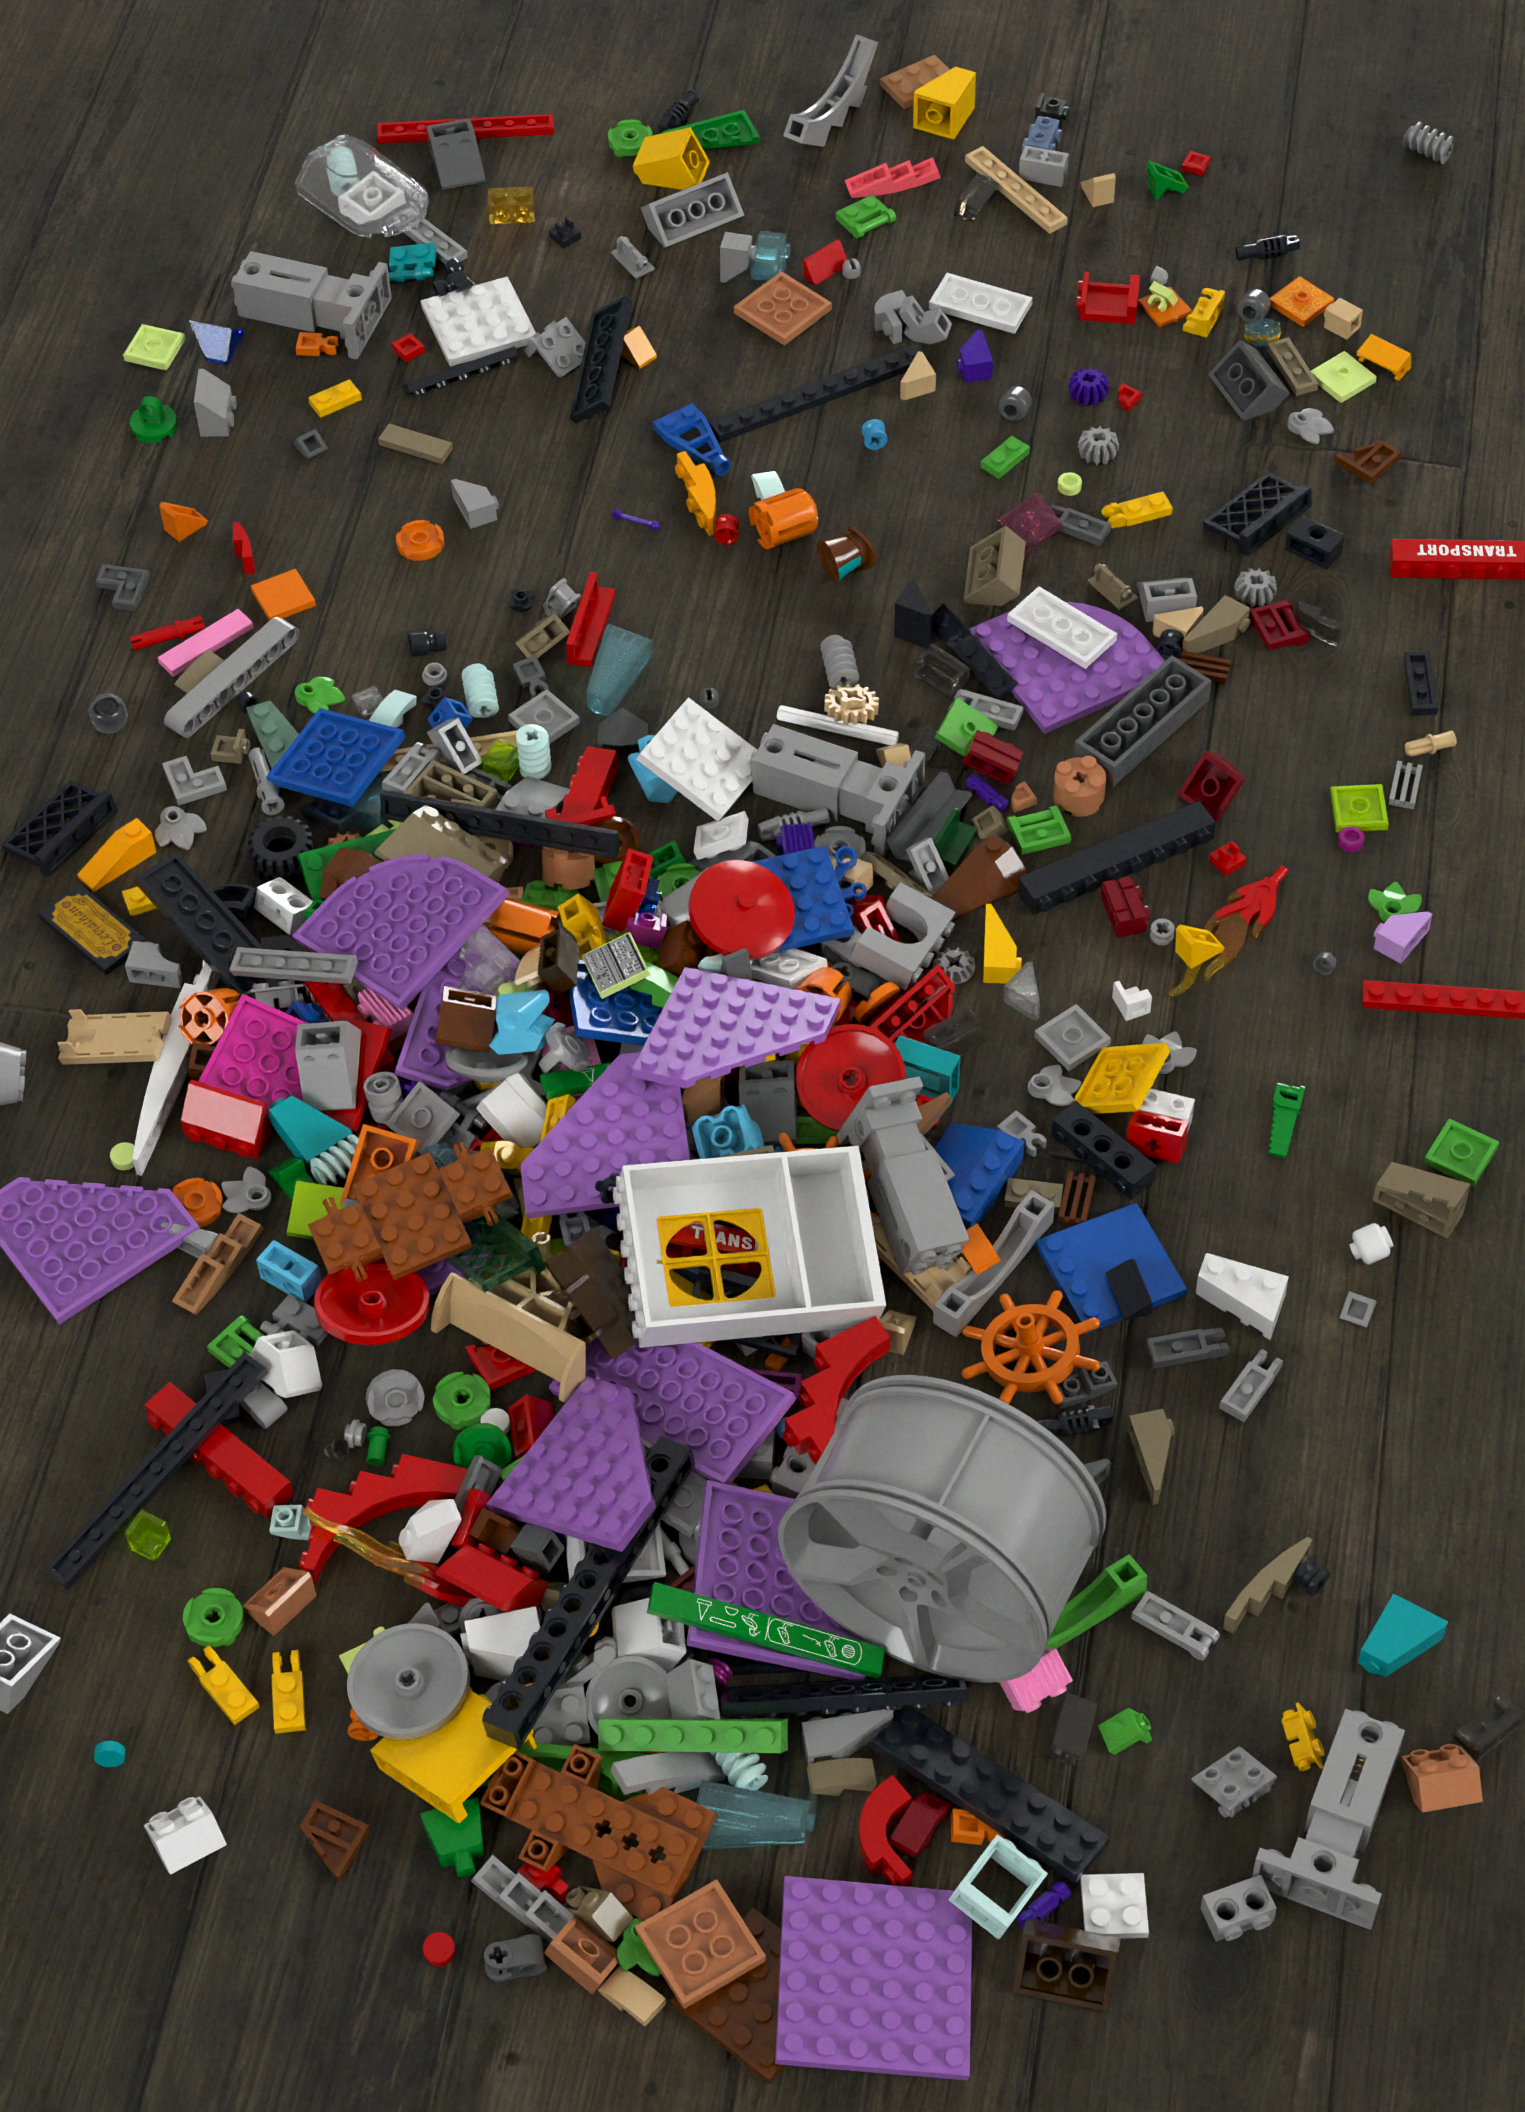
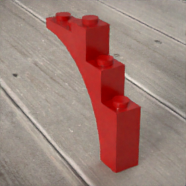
M876 1316L816 1345L814 1364L819 1373L800 1383V1395H798V1398L804 1410L785 1419V1431L783 1432L785 1442L790 1448L794 1447L799 1456L808 1452L810 1459L815 1465L835 1432L836 1414L844 1394L856 1377L871 1363L889 1353L890 1336Z
M402 1454L399 1464L393 1465L390 1478L360 1471L357 1481L351 1482L348 1495L317 1488L314 1498H309L305 1514L309 1516L311 1527L308 1543L311 1544L308 1552L303 1551L299 1568L303 1569V1571H308L312 1576L313 1583H316L324 1564L331 1554L355 1530L375 1518L396 1510L424 1506L430 1500H454L468 1469Z

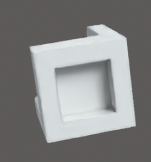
M1120 981L1113 983L1112 998L1126 1021L1150 1013L1152 996L1148 989L1139 991L1138 987H1132L1124 990Z

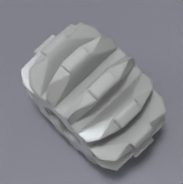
M1090 426L1088 431H1083L1078 441V448L1081 458L1086 459L1087 463L1095 462L1098 465V463L1102 462L1107 465L1109 460H1114L1119 450V443L1116 433L1111 432L1110 428L1102 429L1099 426V428L1095 429Z
M1260 567L1257 571L1249 568L1247 572H1241L1239 578L1235 581L1236 600H1241L1243 605L1249 604L1251 608L1271 604L1277 592L1275 577L1270 576L1269 571L1261 572Z

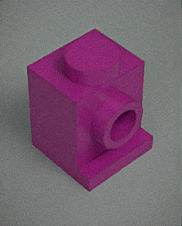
M635 912L634 917H628L625 932L631 933L636 945L660 950L666 930L667 914L662 913L661 918L651 913Z

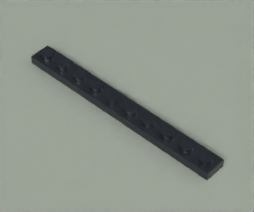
M915 343L709 421V425L713 434L721 443L906 373L918 351L923 352L928 361L929 357L920 345Z
M388 791L380 794L381 819L404 822L413 812L427 805L436 809L439 814L449 821L458 824L468 834L613 859L618 856V830Z
M244 1352L44 1568L45 1572L68 1590L268 1373L266 1367Z

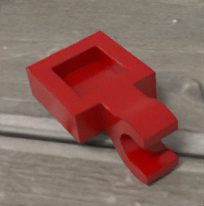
M526 1862L517 1871V1874L519 1872L542 1893L544 1890H547L561 1904L566 1900L569 1886L559 1878L562 1875L561 1869L555 1864L545 1872Z

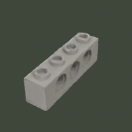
M845 1398L842 1399L836 1414L835 1430L849 1401ZM787 1446L783 1455L784 1461L780 1467L776 1466L773 1469L769 1481L772 1483L773 1494L795 1499L800 1494L816 1465L810 1459L808 1452L799 1456L794 1447L790 1448ZM795 1469H802V1470H804V1471H803V1472H800V1473H796V1472H794L793 1470H795Z

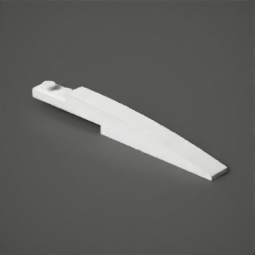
M204 960L203 968L200 974L195 976L193 985L187 983L183 985L171 1014L172 1021L168 1033L163 1035L162 1038L164 1046L159 1061H155L141 1110L132 1158L136 1174L142 1176L188 1073L193 1044L182 1035L178 1025H181L179 1017L181 1009H179V1006L186 997L193 993L214 990L220 979Z

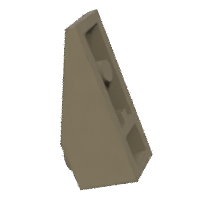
M1224 595L1183 639L1182 651L1199 654L1234 640L1241 632L1244 633L1250 625V608Z
M1163 1409L1129 1416L1128 1433L1152 1505L1159 1502L1171 1436L1175 1434L1173 1422L1171 1419L1166 1418Z

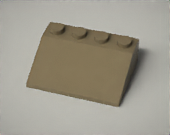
M427 805L413 812L375 851V855L384 861L397 857L428 854L430 858L449 857L467 864L498 884L509 862L499 852L490 849L480 842L477 837L468 834L458 824L449 821L439 814L436 809Z

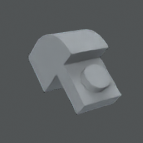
M903 290L886 294L875 304V330H883L884 334L890 337L893 344L902 342V324L906 323L899 314L903 301L906 298Z
M913 295L904 299L899 314L907 324L904 334L915 342L933 344L947 339L952 323L940 307L924 312Z

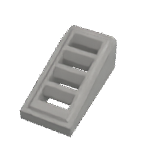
M163 1222L161 1229H165L169 1223ZM172 1223V1227L168 1232L176 1236L188 1228V1226ZM198 1229L184 1237L185 1243L177 1248L199 1259L201 1254L207 1255L219 1234Z

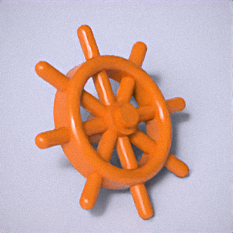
M1059 1290L1052 1292L1046 1305L1027 1304L1015 1307L1010 1296L1002 1294L999 1301L1005 1312L997 1316L988 1325L986 1330L969 1325L962 1329L964 1336L982 1341L981 1351L984 1360L964 1368L961 1373L962 1377L970 1379L988 1372L997 1383L1005 1387L999 1400L1010 1404L1016 1391L1038 1392L1043 1390L1047 1391L1054 1404H1060L1063 1401V1396L1057 1384L1065 1380L1072 1373L1075 1366L1090 1371H1098L1100 1369L1099 1361L1079 1356L1080 1343L1078 1335L1098 1328L1100 1321L1093 1317L1074 1325L1066 1314L1057 1309L1063 1297ZM1049 1325L1059 1330L1043 1337ZM1014 1328L1017 1336L1013 1338L1004 1334ZM1067 1340L1065 1351L1050 1348ZM996 1345L1012 1349L997 1356L994 1355ZM1046 1358L1057 1362L1047 1368L1043 1359ZM1018 1360L1013 1371L1003 1366ZM1029 1365H1033L1036 1373L1025 1372Z

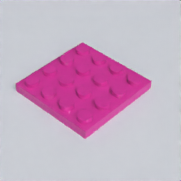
M242 994L198 1082L266 1103L268 1113L270 1105L280 1098L285 1100L290 1096H294L303 1101L295 1048L297 1025L309 1023Z

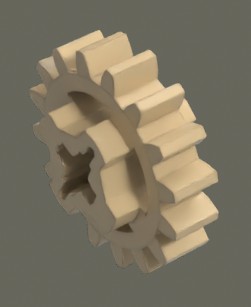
M846 684V687L837 685L836 690L829 689V694H825L824 711L828 712V717H835V722L843 720L844 725H847L848 722L857 725L858 721L866 724L867 719L874 720V715H878L879 697H875L876 693L874 691L868 692V687L861 688L859 684H856L855 687H851L849 684Z

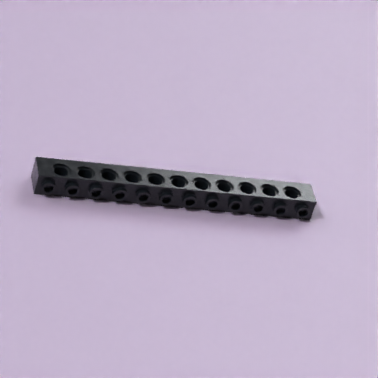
M660 1436L656 1444L649 1448L645 1462L649 1470L652 1485L650 1488L656 1508L622 1552L590 1543L584 1559L576 1564L574 1574L569 1583L561 1588L557 1602L553 1608L548 1609L542 1626L538 1632L533 1633L527 1650L523 1656L518 1657L510 1677L501 1684L495 1701L485 1709L482 1723L487 1737L520 1750L694 1468L695 1460L691 1447Z

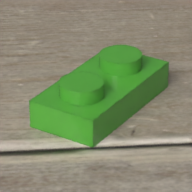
M1010 436L981 461V468L1000 479L1030 454V446L1014 436Z

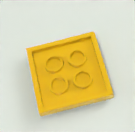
M1166 1043L1102 1047L1074 1101L1076 1100L1092 1114L1138 1111L1171 1049Z

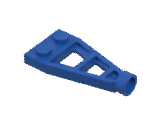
M693 403L653 421V429L666 443L680 452L686 451L691 459L699 464L704 463L707 469L713 471L717 476H723L731 469V462L723 454L706 417ZM695 428L701 434V436L689 442L680 437V435ZM706 444H709L712 449L705 454L695 450Z

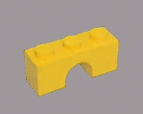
M578 893L558 906L563 926L574 935L578 942L576 944L579 945V960H583L582 955L608 943L597 907Z

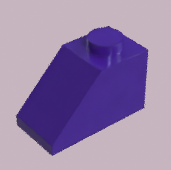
M982 329L977 330L960 349V359L956 360L958 374L962 373L965 383L992 378L993 360Z

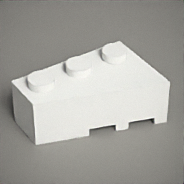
M1206 1253L1198 1275L1196 1294L1222 1311L1226 1312L1228 1310L1241 1319L1240 1322L1246 1326L1252 1325L1263 1332L1265 1338L1271 1340L1286 1295L1289 1277Z

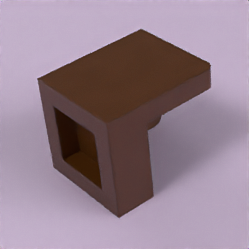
M482 1508L469 1534L498 1551L509 1555L512 1551L510 1546L522 1528Z

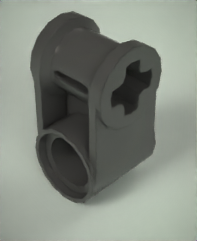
M838 962L831 967L844 975L838 983L839 985L846 981L849 982L852 993L851 1001L858 1000V1005L861 1001H867L870 998L871 992L882 985L881 980L876 975L860 970L848 963Z
M536 1934L491 1943L484 1952L485 1972L491 1980L496 1982L539 1975L547 1969L542 1939ZM496 1960H501L502 1963L497 1964Z

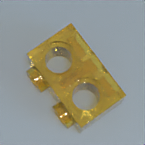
M533 186L488 189L490 224L535 222Z

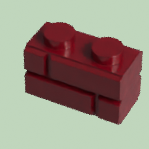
M976 730L967 745L961 763L1008 785L1017 772L1023 751L1017 749L1011 743H1004L994 738L988 732Z
M1130 876L1120 878L1117 881L1103 882L1101 884L1100 897L1116 937L1122 938L1130 936V934L1144 933L1147 930V922L1151 920L1149 907L1147 905L1143 906L1141 902L1143 896L1140 886H1135Z

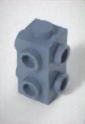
M1038 116L1035 124L1030 125L1028 138H1025L1023 141L1022 151L1025 145L1055 151L1056 143L1059 144L1062 137V130H1059L1060 120Z

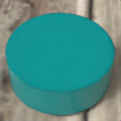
M115 1741L101 1742L95 1746L94 1761L104 1767L119 1766L125 1761L126 1749L122 1744Z

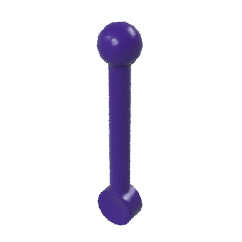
M615 509L612 513V517L616 520L626 519L650 526L653 530H658L660 527L658 521L650 522L622 514L618 509Z

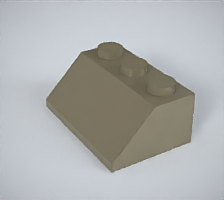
M1004 526L971 546L963 601L970 604L1002 606L1009 601L1015 600L1020 595L1026 541L1007 526Z

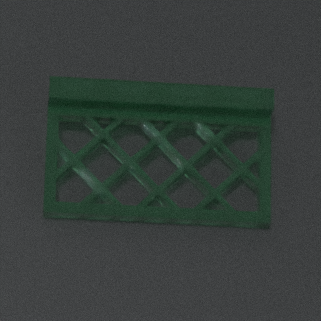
M496 1211L495 1213L499 1219L497 1224L492 1219L493 1226H489L483 1215L481 1220L465 1228L471 1244H476L475 1246L445 1259L484 1293L529 1268L536 1274L546 1269L538 1245ZM480 1231H483L481 1235H474ZM494 1242L493 1245H485V1243ZM507 1252L506 1255H497V1253ZM481 1254H488L485 1257H478ZM469 1255H470L469 1258H462V1259H460L461 1256H469ZM510 1263H517L513 1266H509ZM501 1264L500 1267H491V1265ZM473 1266H482L481 1268L472 1269ZM493 1276L490 1279L484 1281L485 1277Z

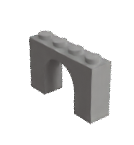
M900 882L889 897L885 911L889 919L913 932L919 942L914 944L900 943L868 926L857 941L850 960L907 990L911 982L916 983L920 979L924 971L922 967L927 968L934 957L932 952H939L945 940L943 937L948 938L955 927L952 920L956 912Z

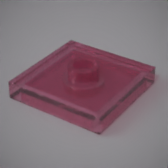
M1038 491L998 519L1003 527L1007 526L1026 541L1024 554L1063 528L1062 523Z

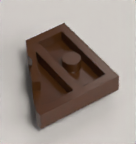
M1381 440L1369 446L1357 447L1354 453L1343 455L1342 452L1337 453L1334 462L1372 484L1400 459L1401 451Z
M316 1800L300 1825L301 1832L338 1881L342 1880L370 1831L369 1825Z

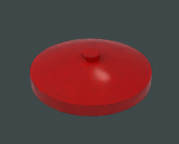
M729 860L709 867L696 880L688 901L689 917L695 932L708 947L724 956L746 948L750 960L766 957L777 951L784 944L794 924V904L787 887L770 870L749 861Z
M857 1024L833 1027L830 1029L824 1042L814 1044L811 1041L802 1053L796 1071V1086L803 1107L817 1123L835 1132H839L869 1087L906 1079L903 1058L895 1044L878 1030Z
M377 1260L363 1266L368 1277L363 1280L359 1271L361 1282L356 1281L352 1268L342 1269L331 1275L328 1274L321 1281L315 1292V1314L320 1325L334 1337L354 1344L377 1345L404 1338L421 1326L429 1312V1291L424 1280L416 1272L393 1280L386 1262L382 1260Z

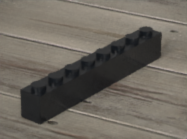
M1198 801L1019 877L1018 895L1033 915L1049 911L1054 906L1070 902L1080 895L1097 890L1103 882L1117 881L1132 873H1138L1155 863H1161L1174 855L1183 854L1195 846L1208 843L1214 839L1216 822L1201 802Z

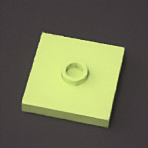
M142 324L123 354L124 361L167 370L186 340L185 334Z
M1345 351L1311 370L1318 385L1340 403L1376 383L1377 378L1376 375Z

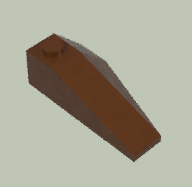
M992 833L969 854L931 899L956 912L952 920L953 922L969 915V911L980 906L985 908L986 904H992V901L1003 896L1005 899L1013 896L1018 892L1019 877L1028 874V871L1013 847Z
M340 848L323 871L319 897L328 898L347 880L354 876L356 879L370 871L369 867L382 861L366 851Z

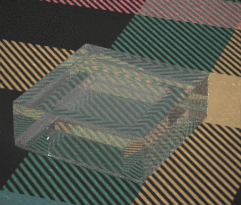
M375 686L352 695V700L363 717L374 713L384 700Z

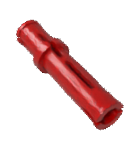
M201 615L181 622L176 620L174 624L129 636L135 652L136 650L175 638L184 639L185 635L205 629Z

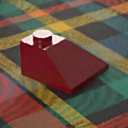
M1204 751L1178 792V795L1190 804L1200 801L1214 821L1218 823L1245 781V778L1236 766L1218 753Z

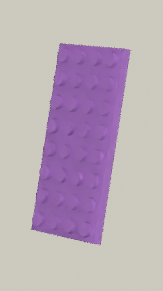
M596 1339L586 1344L585 1378L590 1377L630 1388L635 1399L634 1407L638 1415L641 1430L639 1431L640 1437L652 1445H655L659 1437L662 1436L691 1447L695 1460V1466L692 1470L711 1481L731 1485L796 1400L793 1392L697 1342L640 1348L638 1341L614 1360L607 1357ZM554 1379L549 1389L553 1394L559 1396L561 1382Z

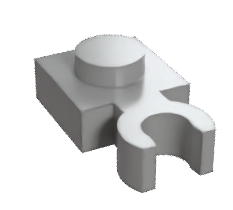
M1017 1110L997 1126V1130L1023 1140L1025 1150L1030 1156H1036L1037 1149L1033 1144H1038L1042 1148L1046 1147V1138L1041 1134H1037L1036 1126Z

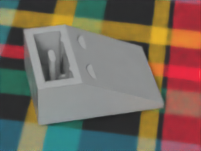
M348 1021L297 1025L295 1052L303 1102L318 1111L355 1109L361 1030Z

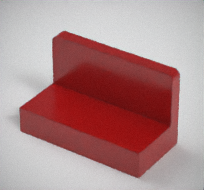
M527 1394L508 1407L515 1458L518 1459L528 1452L555 1417L551 1402Z

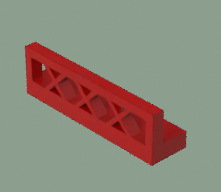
M594 572L589 574L566 642L568 664L591 668L616 596L615 589L598 587V575Z

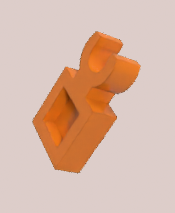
M299 332L296 354L320 356L321 352H325L328 355H336V346L339 345L338 337L328 336L323 338L322 333Z
M952 1810L951 1842L982 1845L984 1838L992 1842L997 1834L1005 1839L1003 1835L966 1810Z

